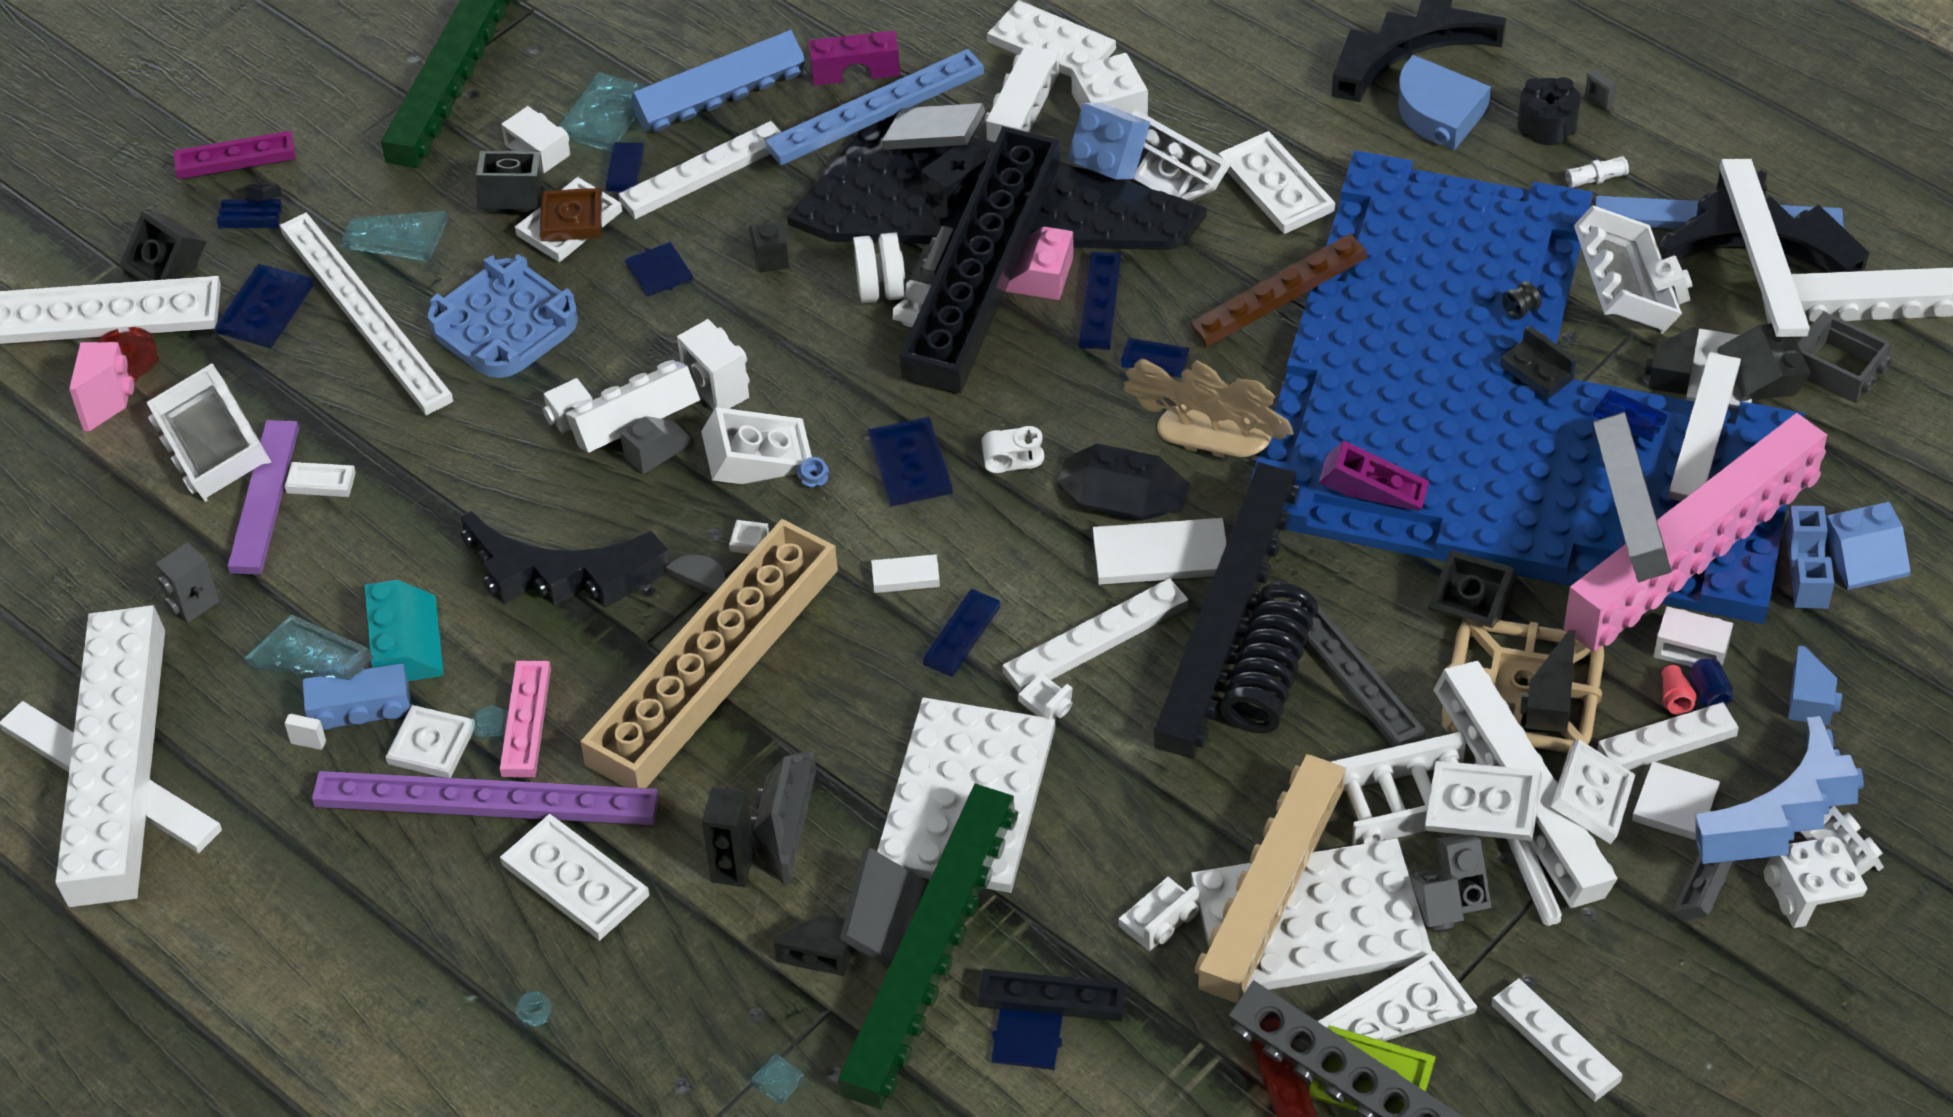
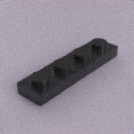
M983 969L978 1006L1122 1021L1126 983Z

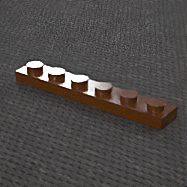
M1350 233L1191 321L1192 329L1201 341L1209 347L1368 258L1366 250Z

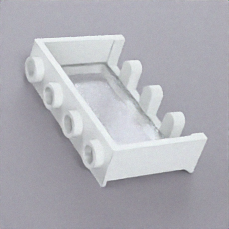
M1592 205L1574 225L1604 314H1614L1652 328H1658L1660 333L1663 334L1682 312L1672 286L1656 291L1647 272V265L1662 260L1650 225Z
M212 363L146 402L153 413L148 416L150 422L157 432L163 431L164 433L159 437L169 453L174 451L176 454L171 457L173 463L180 473L186 472L187 476L182 478L192 494L198 492L205 502L208 501V496L258 466L271 463L270 458L228 386Z

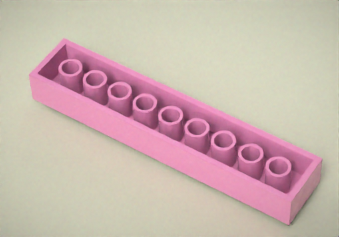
M1798 413L1794 414L1657 520L1672 573L1638 583L1627 545L1625 544L1570 586L1564 630L1566 632L1568 630L1575 631V639L1593 653L1604 644L1606 646L1610 645L1626 627H1633L1649 609H1656L1672 591H1679L1695 573H1702L1718 555L1724 556L1730 550L1732 544L1740 538H1747L1755 526L1762 521L1767 522L1770 520L1777 509L1784 504L1788 505L1793 502L1798 493L1805 487H1812L1821 475L1819 470L1821 461L1826 453L1824 447L1827 434Z

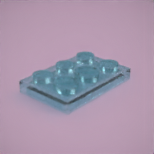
M598 72L559 127H562L567 132L569 140L611 152L636 118L635 111L630 103L633 92L647 86Z

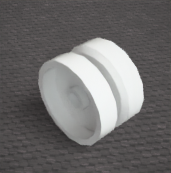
M897 232L880 234L878 238V254H875L873 240L870 236L853 237L861 304L877 302L879 298V282L883 283L884 295L889 301L904 299L903 279H905V271Z

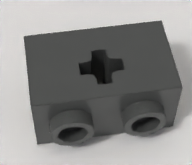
M188 542L155 563L159 578L156 580L166 596L163 602L173 616L178 614L189 623L220 602L207 560Z

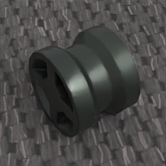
M1523 281L1517 285L1515 290L1509 289L1502 294V304L1508 315L1515 320H1520L1527 315L1528 311L1533 312L1541 307V296L1531 282Z

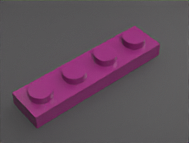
M291 130L173 151L175 171L178 179L296 159Z

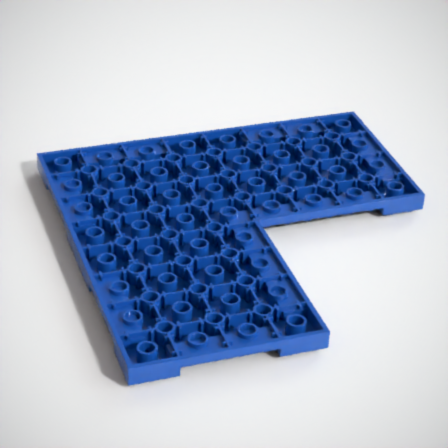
M1354 150L1342 187L1341 201L1326 246L1351 233L1365 248L1368 258L1310 290L1287 363L1285 380L1275 408L1277 414L1289 421L1294 434H1287L1286 438H1283L1281 441L1271 438L1270 443L1262 450L1261 456L1258 457L1253 471L1254 475L1258 462L1296 472V485L1300 486L1301 489L1297 504L1290 505L1288 512H1291L1287 531L1445 562L1450 550L1513 567L1516 576L1572 586L1626 544L1593 421L1621 412H1625L1656 519L1658 520L1681 502L1668 499V495L1695 401L1573 379L1552 397L1546 399L1500 366L1501 357L1523 340V332L1527 326H1531L1545 334L1551 341L1557 344L1581 250L1574 225L1591 207L1592 191L1534 181L1531 190L1415 170L1413 169V160ZM1523 281L1531 282L1541 296V307L1533 312L1528 311L1525 317L1515 320L1506 312L1502 304V294L1509 289L1515 290L1517 285ZM1740 401L1739 410L1728 408L1708 480L1794 414L1798 413L1804 418L1805 413ZM1344 440L1428 480L1429 484L1422 509L1416 511L1346 496L1319 483L1326 455ZM1787 504L1777 509L1770 520L1767 522L1762 521L1755 526L1747 538H1740L1732 544L1730 550L1724 556L1718 555L1713 559L1702 573H1695L1679 591H1672L1668 594L1661 604L1765 624Z

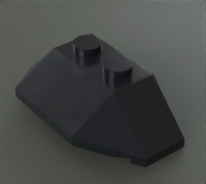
M1098 443L1067 457L1057 480V486L1064 490L1078 507L1137 520L1156 518L1170 512H1182L1190 489V483L1160 456Z

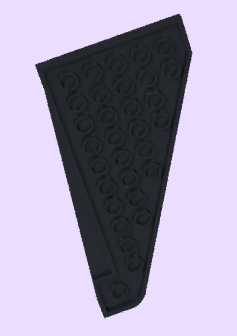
M894 114L861 129L787 216L789 226L829 242H853V237L870 236L873 243H878L880 234L897 232L899 243L930 244L933 237L937 238L942 226L954 228L955 233L972 193L947 210L922 192L921 170L955 146L885 150L882 140L897 114ZM971 136L969 140L970 144L987 156L990 155L995 142ZM1061 162L1031 233L1042 227L1073 231V248L1171 250L1188 242L1207 217V207L1163 191H1157L1120 179L1115 180L1103 174Z

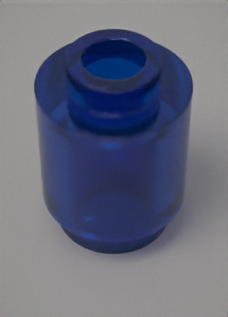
M1703 658L1693 664L1688 676L1701 702L1708 707L1722 702L1727 706L1733 700V687L1721 663L1716 659Z

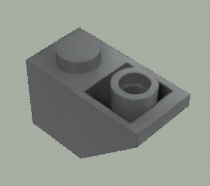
M1465 834L1437 838L1436 845L1440 867L1458 879L1463 914L1492 908L1481 839L1475 835Z

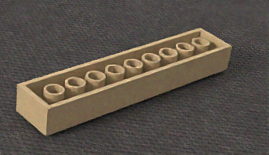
M781 519L580 741L585 766L623 787L647 788L838 571L835 545Z

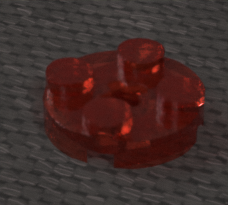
M128 327L129 331L119 333L118 329L106 333L98 342H118L121 353L127 354L131 352V354L126 356L128 376L133 377L134 382L140 376L147 373L159 360L153 336L148 331L138 327Z

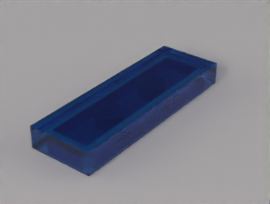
M970 589L924 655L923 665L953 677L1000 609V600Z

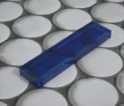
M1091 251L1079 348L1111 350L1121 268V253Z

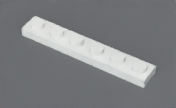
M769 121L619 193V201L630 215L637 219L770 155L766 149L765 139L777 135L781 131L772 121Z
M1169 578L1003 665V674L1020 693L1040 673L1051 680L1187 609L1188 598Z

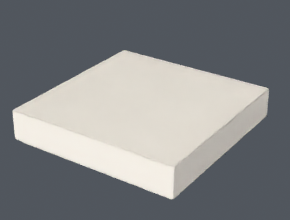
M411 705L385 757L387 764L443 778H451L476 727L474 719Z
M1652 761L1636 804L1632 821L1696 840L1695 814L1711 811L1720 781Z

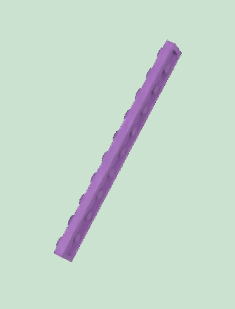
M319 771L312 800L314 807L529 819H544L551 814L558 820L654 825L659 794L658 789Z

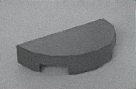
M686 555L673 560L665 567L666 575L710 595H713L725 582V572L721 565L707 556Z

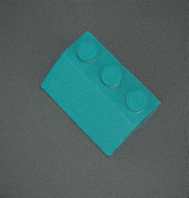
M400 580L366 584L365 597L372 667L404 663L408 681L444 676L436 596Z

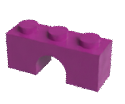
M895 30L808 40L814 86L842 83L843 70L847 66L856 63L869 67L871 79L900 76L899 50Z

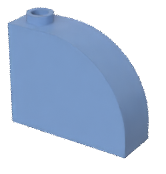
M1412 55L1400 74L1398 109L1404 122L1415 133L1455 151L1489 109L1491 86Z

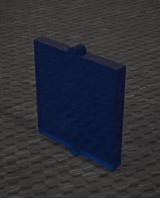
M671 242L653 249L647 248L645 252L625 259L626 265L647 297L667 289L673 290V287L693 280L692 273Z
M1000 1009L997 1029L992 1032V1038L995 1041L991 1062L1055 1070L1058 1048L1062 1047L1060 1034L1063 1015Z

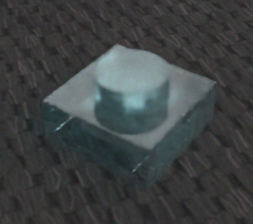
M776 1053L752 1077L753 1086L779 1105L804 1081L803 1072Z

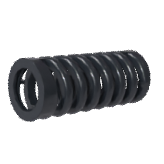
M1283 582L1271 583L1263 587L1260 592L1257 607L1252 615V622L1249 624L1247 636L1242 643V650L1237 657V664L1232 671V679L1228 683L1227 693L1224 695L1220 705L1224 718L1239 729L1252 733H1269L1279 726L1280 718L1284 712L1283 704L1289 697L1288 689L1293 685V675L1296 674L1299 668L1298 660L1303 656V646L1308 641V632L1312 629L1313 618L1318 612V603L1315 598L1301 587ZM1274 598L1295 599L1301 602V605L1299 606L1288 601L1274 600ZM1248 684H1253L1254 686H1256V687H1258V688L1251 687V686H1249ZM1238 711L1242 712L1243 714L1251 718L1262 720L1264 722L1255 723L1248 721L1241 717L1238 714Z

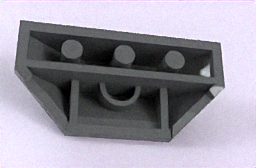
M813 751L785 756L767 774L764 788H758L756 795L757 816H752L750 820L756 852L783 884L791 883L815 780L816 765Z

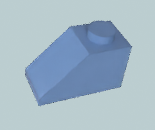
M1798 645L1793 667L1788 719L1807 722V717L1821 716L1823 724L1830 726L1833 712L1839 713L1842 693L1836 692L1837 677L1805 646Z

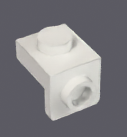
M1676 256L1647 265V272L1656 291L1672 286L1678 304L1691 301L1688 288L1693 287L1687 269H1681Z
M909 280L906 283L905 297L894 307L892 319L901 321L907 327H913L931 285Z
M1040 673L1019 693L1018 701L1037 716L1045 717L1048 720L1051 718L1055 719L1057 716L1062 718L1073 704L1071 701L1073 688L1066 684L1061 689L1044 674Z

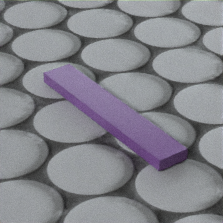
M266 420L260 443L270 458L271 463L262 464L253 469L228 563L230 574L262 575L299 431L297 421Z

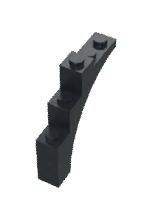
M1422 0L1416 17L1387 12L1379 34L1350 29L1333 73L1332 97L1361 102L1367 88L1382 72L1400 60L1429 49L1451 45L1502 47L1507 18L1451 8L1452 0Z
M1720 188L1713 194L1708 193L1704 195L1697 204L1696 217L1690 218L1683 228L1676 233H1668L1662 238L1659 243V252L1662 260L1676 256L1679 261L1684 257L1705 250L1724 247H1746L1729 195L1723 188ZM1771 196L1765 199L1785 254L1802 259L1825 273L1865 270L1870 252L1819 204L1809 211L1803 210L1794 219Z
M472 511L461 516L463 531L460 534L465 545L469 549L474 548L477 551V556L485 572V577L482 578L483 584L489 594H496L503 604L535 587L541 597L546 596L554 606L586 589L592 599L597 598L606 608L666 575L665 567L670 564L669 550L651 530L628 541L602 548L551 550L526 545L505 537L487 526Z

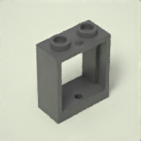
M1825 311L1812 324L1808 336L1802 337L1797 343L1811 372L1807 379L1855 403L1864 392L1867 394L1871 392L1878 374H1885L1892 361V357L1889 356L1891 342ZM1825 343H1829L1869 362V365L1860 376H1857L1817 357L1816 354Z

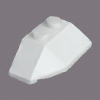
M1134 110L1132 115L1150 121L1134 180L1150 189L1163 191L1188 201L1214 191L1230 167V162L1138 110Z

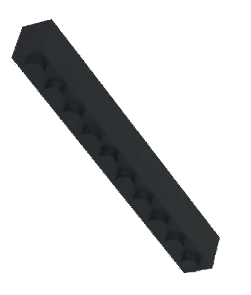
M1258 462L1154 729L1155 749L1194 759L1198 747L1204 748L1209 731L1206 728L1209 719L1214 720L1219 707L1217 697L1220 691H1226L1230 673L1227 671L1230 664L1235 665L1240 652V645L1237 644L1240 637L1245 638L1247 635V629L1250 624L1248 616L1250 610H1255L1260 595L1258 589L1260 584H1266L1271 569V565L1268 564L1269 560L1278 554L1281 538L1278 537L1281 530L1286 531L1291 516V512H1288L1290 505H1296L1299 499L1301 487L1296 485L1295 471Z

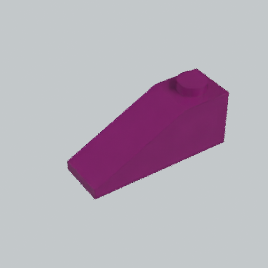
M1344 440L1326 455L1319 483L1346 496L1416 511L1422 509L1429 484L1428 480Z

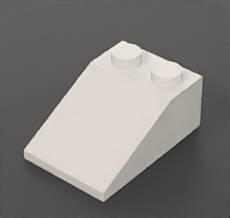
M715 407L701 431L712 481L745 484L797 474L798 467L802 462L812 457L802 418Z

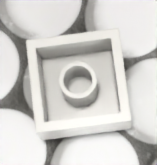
M1127 53L1071 67L1072 95L1080 109L1083 103H1104L1129 114H1132L1136 109L1148 116V90Z
M707 319L677 336L680 362L688 366L698 395L713 410L715 407L730 409L749 398L748 383L750 380L746 373V354L740 346H735L728 339L727 334L721 327L717 328Z

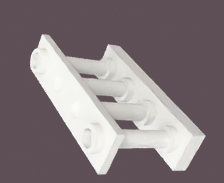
M1462 732L1332 761V763L1346 767L1343 791H1347L1359 820L1353 823V846L1427 831L1425 823L1432 784L1426 771L1434 770L1436 761L1463 763L1466 741ZM1408 775L1413 776L1425 806L1406 810L1393 779ZM1380 783L1392 813L1372 817L1360 787Z

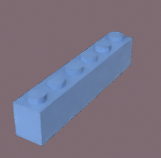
M789 30L634 91L630 103L644 132L650 130L659 132L669 127L670 122L678 119L681 122L687 121L696 116V112L705 108L707 111H712L720 107L723 101L731 98L736 101L746 97L749 91L753 89L765 90L773 86L778 79L785 78V80L795 78L801 73L806 59L792 30Z

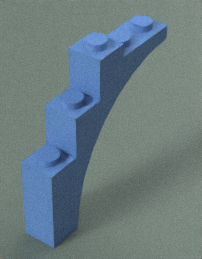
M1821 716L1807 717V752L1800 766L1787 780L1770 792L1749 802L1723 810L1695 814L1696 846L1702 864L1789 855V840H1794V832L1824 829V815L1829 814V807L1858 804V789H1863L1864 787L1862 770L1855 767L1851 755L1840 756L1839 750L1833 749L1831 729H1825Z

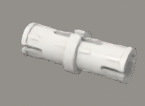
M1624 156L1601 162L1593 160L1588 165L1566 169V183L1569 185V188H1574L1594 182L1595 184H1601L1606 179L1628 175V162Z

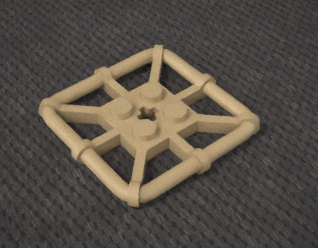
M1462 620L1456 634L1451 664L1447 668L1465 664L1469 638L1474 637L1493 658L1491 669L1483 668L1484 671L1490 676L1493 685L1502 699L1507 702L1509 710L1514 712L1513 716L1521 726L1523 715L1520 714L1522 693H1529L1530 685L1522 686L1516 682H1520L1521 678L1528 679V684H1530L1532 677L1549 656L1534 652L1535 641L1538 639L1559 643L1567 632L1560 629L1538 626L1537 622L1531 621L1528 625L1499 620L1493 628ZM1488 632L1527 638L1525 651L1501 647ZM1575 639L1573 663L1588 655L1591 656L1587 683L1572 682L1571 697L1583 701L1579 731L1569 721L1567 733L1561 732L1566 739L1526 733L1534 748L1568 753L1570 746L1576 739L1581 740L1587 745L1589 744L1593 733L1597 704L1600 703L1602 698L1600 682L1605 657L1604 645L1593 653ZM1443 706L1442 727L1448 733L1459 732Z

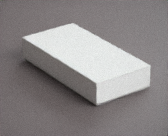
M291 462L285 483L286 493L349 497L356 474L355 468L351 465Z
M937 554L871 560L874 593L940 587Z

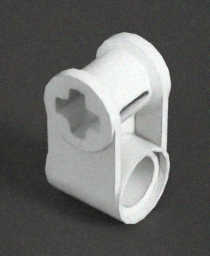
M1025 426L1002 431L994 430L986 433L981 440L986 469L992 473H1003L1017 469H1032L1041 465L1044 461V451L1040 447L1043 439L1041 431L1033 426ZM1026 435H1029L1030 444L1026 442ZM1028 451H1032V459H1031V460L1029 459V453H1028Z

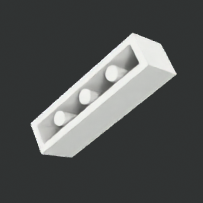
M1025 44L1021 54L1015 56L1013 69L1010 74H1006L1001 93L995 95L993 108L984 117L983 129L986 130L987 140L995 142L1002 126L1030 132L1059 74V51Z
M674 360L666 361L657 366V371L648 375L647 373L638 374L630 378V383L620 388L619 386L610 387L602 391V396L592 401L586 399L574 404L573 410L566 412L565 415L579 448L589 453L621 438L620 432L644 416L661 419L700 401L688 366Z

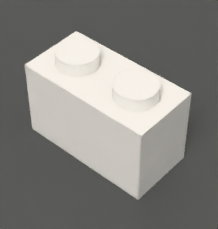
M529 106L501 124L505 146L512 151L540 152L541 172L543 173L570 156L567 132L562 127H557L551 123L542 113H537Z
M1666 607L1657 636L1654 657L1720 674L1729 646L1733 623L1719 618L1691 613L1683 609Z

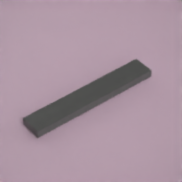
M1299 601L1293 602L1299 606L1301 605V602ZM1318 605V612L1313 618V627L1308 632L1309 638L1306 645L1393 747L1413 743L1425 736V728Z

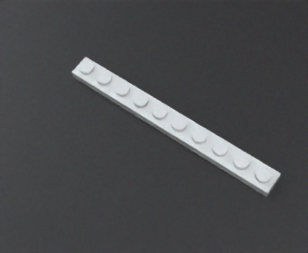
M307 212L281 224L280 228L283 236L423 413L428 415L452 403V393Z

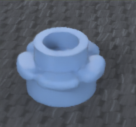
M809 457L798 467V478L802 479V484L807 487L822 486L828 480V466L818 457ZM816 472V475L813 476L810 473Z

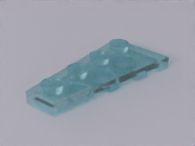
M291 614L244 659L250 668L351 680L355 675L362 672L364 667L374 657L367 647Z

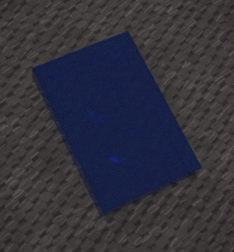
M257 264L215 325L216 333L272 348L314 286L312 278Z
M930 417L868 429V438L890 507L953 494L952 483Z

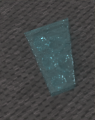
M447 211L352 218L342 238L343 248L429 261L449 219Z

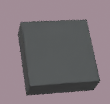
M1593 69L1587 73L1585 96L1605 110L1614 105L1616 83L1596 69Z

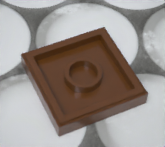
M602 188L541 191V241L602 238Z

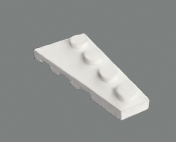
M1433 951L1318 1022L1327 1028L1330 1025L1387 1041L1473 1014L1477 1010V1005Z

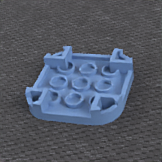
M516 254L515 259L504 258L495 260L494 255L484 259L485 269L443 298L436 293L430 300L431 306L428 312V320L432 336L437 342L477 372L488 377H508L522 371L567 338L575 330L578 322L572 292L568 288L564 291L559 290L530 269L527 265V259Z

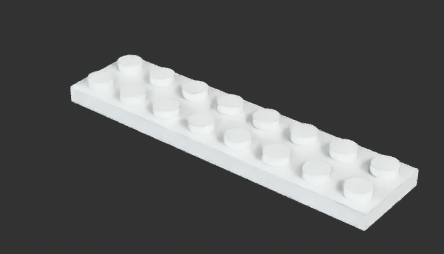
M219 276L0 291V344L217 329L221 286Z

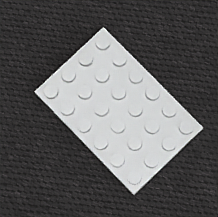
M922 698L877 852L919 877L930 879L973 785L976 783L1014 795V807L1018 811V819L1012 831L1007 830L1004 837L1006 842L1003 854L999 860L994 859L991 866L993 869L989 885L985 888L1012 893L1055 731V719L1051 718L1048 720L1040 716Z
M1398 838L1313 852L1247 988L1253 980L1270 990L1406 967L1431 953V945ZM1250 863L1191 873L1192 885L1199 890V912L1208 946L1215 925L1221 926L1224 920L1222 916L1227 900L1229 898L1234 899L1238 892L1236 891V886L1240 874L1243 870L1248 872L1251 866Z

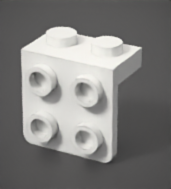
M1834 836L1789 844V855L1770 857L1763 871L1767 885L1772 888L1779 901L1782 913L1787 916L1793 928L1806 926L1816 905L1862 897L1867 890L1866 884L1843 843Z

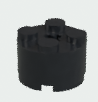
M1560 77L1558 79L1530 78L1526 81L1520 96L1517 121L1521 134L1524 136L1528 134L1533 137V142L1542 145L1561 144L1567 141L1569 135L1572 133L1574 135L1577 130L1581 99L1579 92L1573 86V81L1567 77Z

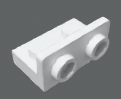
M1833 806L1829 809V814L1824 815V829L1801 831L1807 841L1832 836L1839 838L1860 875H1863L1873 866L1878 871L1884 868L1878 858L1883 854L1870 837L1865 840L1860 837L1857 831L1861 827L1848 811L1842 815Z
M1167 877L1119 918V927L1150 952L1159 943L1164 944L1173 935L1174 930L1183 922L1188 923L1196 916L1199 910V890L1193 886L1188 891H1185Z

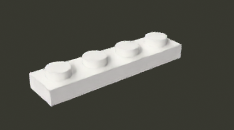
M1722 702L1600 740L1597 750L1627 770L1650 764L1652 761L1656 762L1735 737L1738 734L1739 727Z
M1519 978L1493 997L1492 1007L1594 1102L1621 1082L1623 1074Z

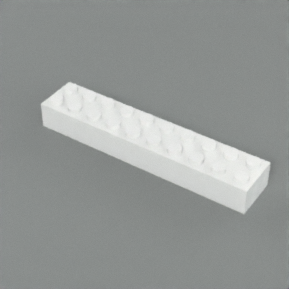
M154 605L88 614L56 875V885L68 907L137 899L165 637V629Z

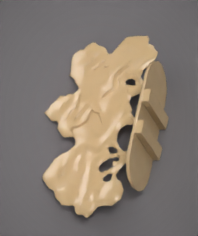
M1145 359L1137 361L1135 366L1129 368L1126 372L1129 381L1123 382L1124 390L1135 396L1141 407L1153 413L1160 412L1163 408L1167 409L1157 424L1158 435L1169 443L1183 445L1185 450L1197 452L1198 449L1211 451L1213 456L1222 458L1226 455L1248 457L1264 450L1270 443L1271 438L1281 441L1283 438H1286L1287 434H1294L1289 421L1268 408V406L1273 404L1275 395L1258 381L1237 378L1235 382L1228 385L1221 380L1214 369L1198 360L1192 364V370L1186 369L1181 373L1184 380L1182 382H1178L1164 369ZM1163 398L1170 399L1177 406L1170 407ZM1157 400H1160L1164 405H1160Z

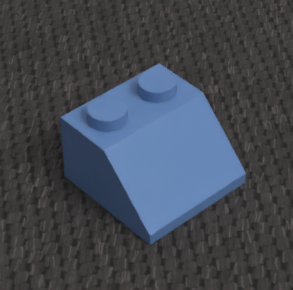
M1890 502L1827 515L1828 532L1825 549L1831 557L1847 590L1910 576L1911 570L1903 526Z

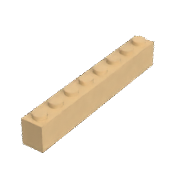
M1306 754L1301 766L1295 765L1289 781L1291 786L1288 792L1282 791L1276 806V811L1278 812L1275 818L1270 817L1265 825L1263 837L1265 838L1262 844H1256L1250 857L1251 866L1248 872L1243 870L1240 874L1236 886V891L1238 892L1235 898H1229L1226 902L1222 916L1224 920L1221 926L1215 925L1209 939L1210 948L1207 954L1201 953L1198 958L1195 973L1199 974V990L1234 1003H1238L1244 994L1344 790L1346 767Z

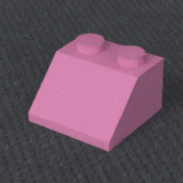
M1042 227L1031 233L1005 292L1060 300L1074 257L1073 231Z
M118 342L80 343L69 390L83 431H91L125 409L129 395H133L134 380L132 376H128L127 357L122 355Z

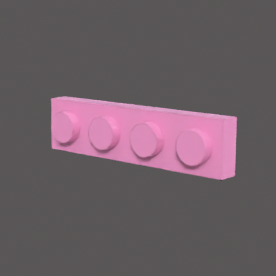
M516 661L500 764L501 777L536 778L551 673L549 661Z

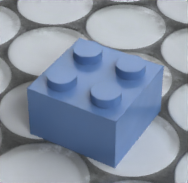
M1083 103L1067 160L1115 180L1134 179L1150 121L1104 103Z

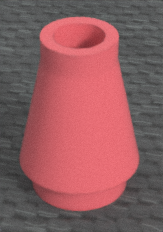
M1669 665L1661 672L1663 679L1662 702L1664 707L1672 714L1683 715L1694 708L1696 693L1682 674L1681 668L1676 665Z

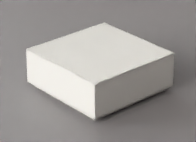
M736 520L729 543L730 552L750 554L768 534V524Z
M294 714L288 715L285 727L290 743L322 750L326 743V738L321 721Z

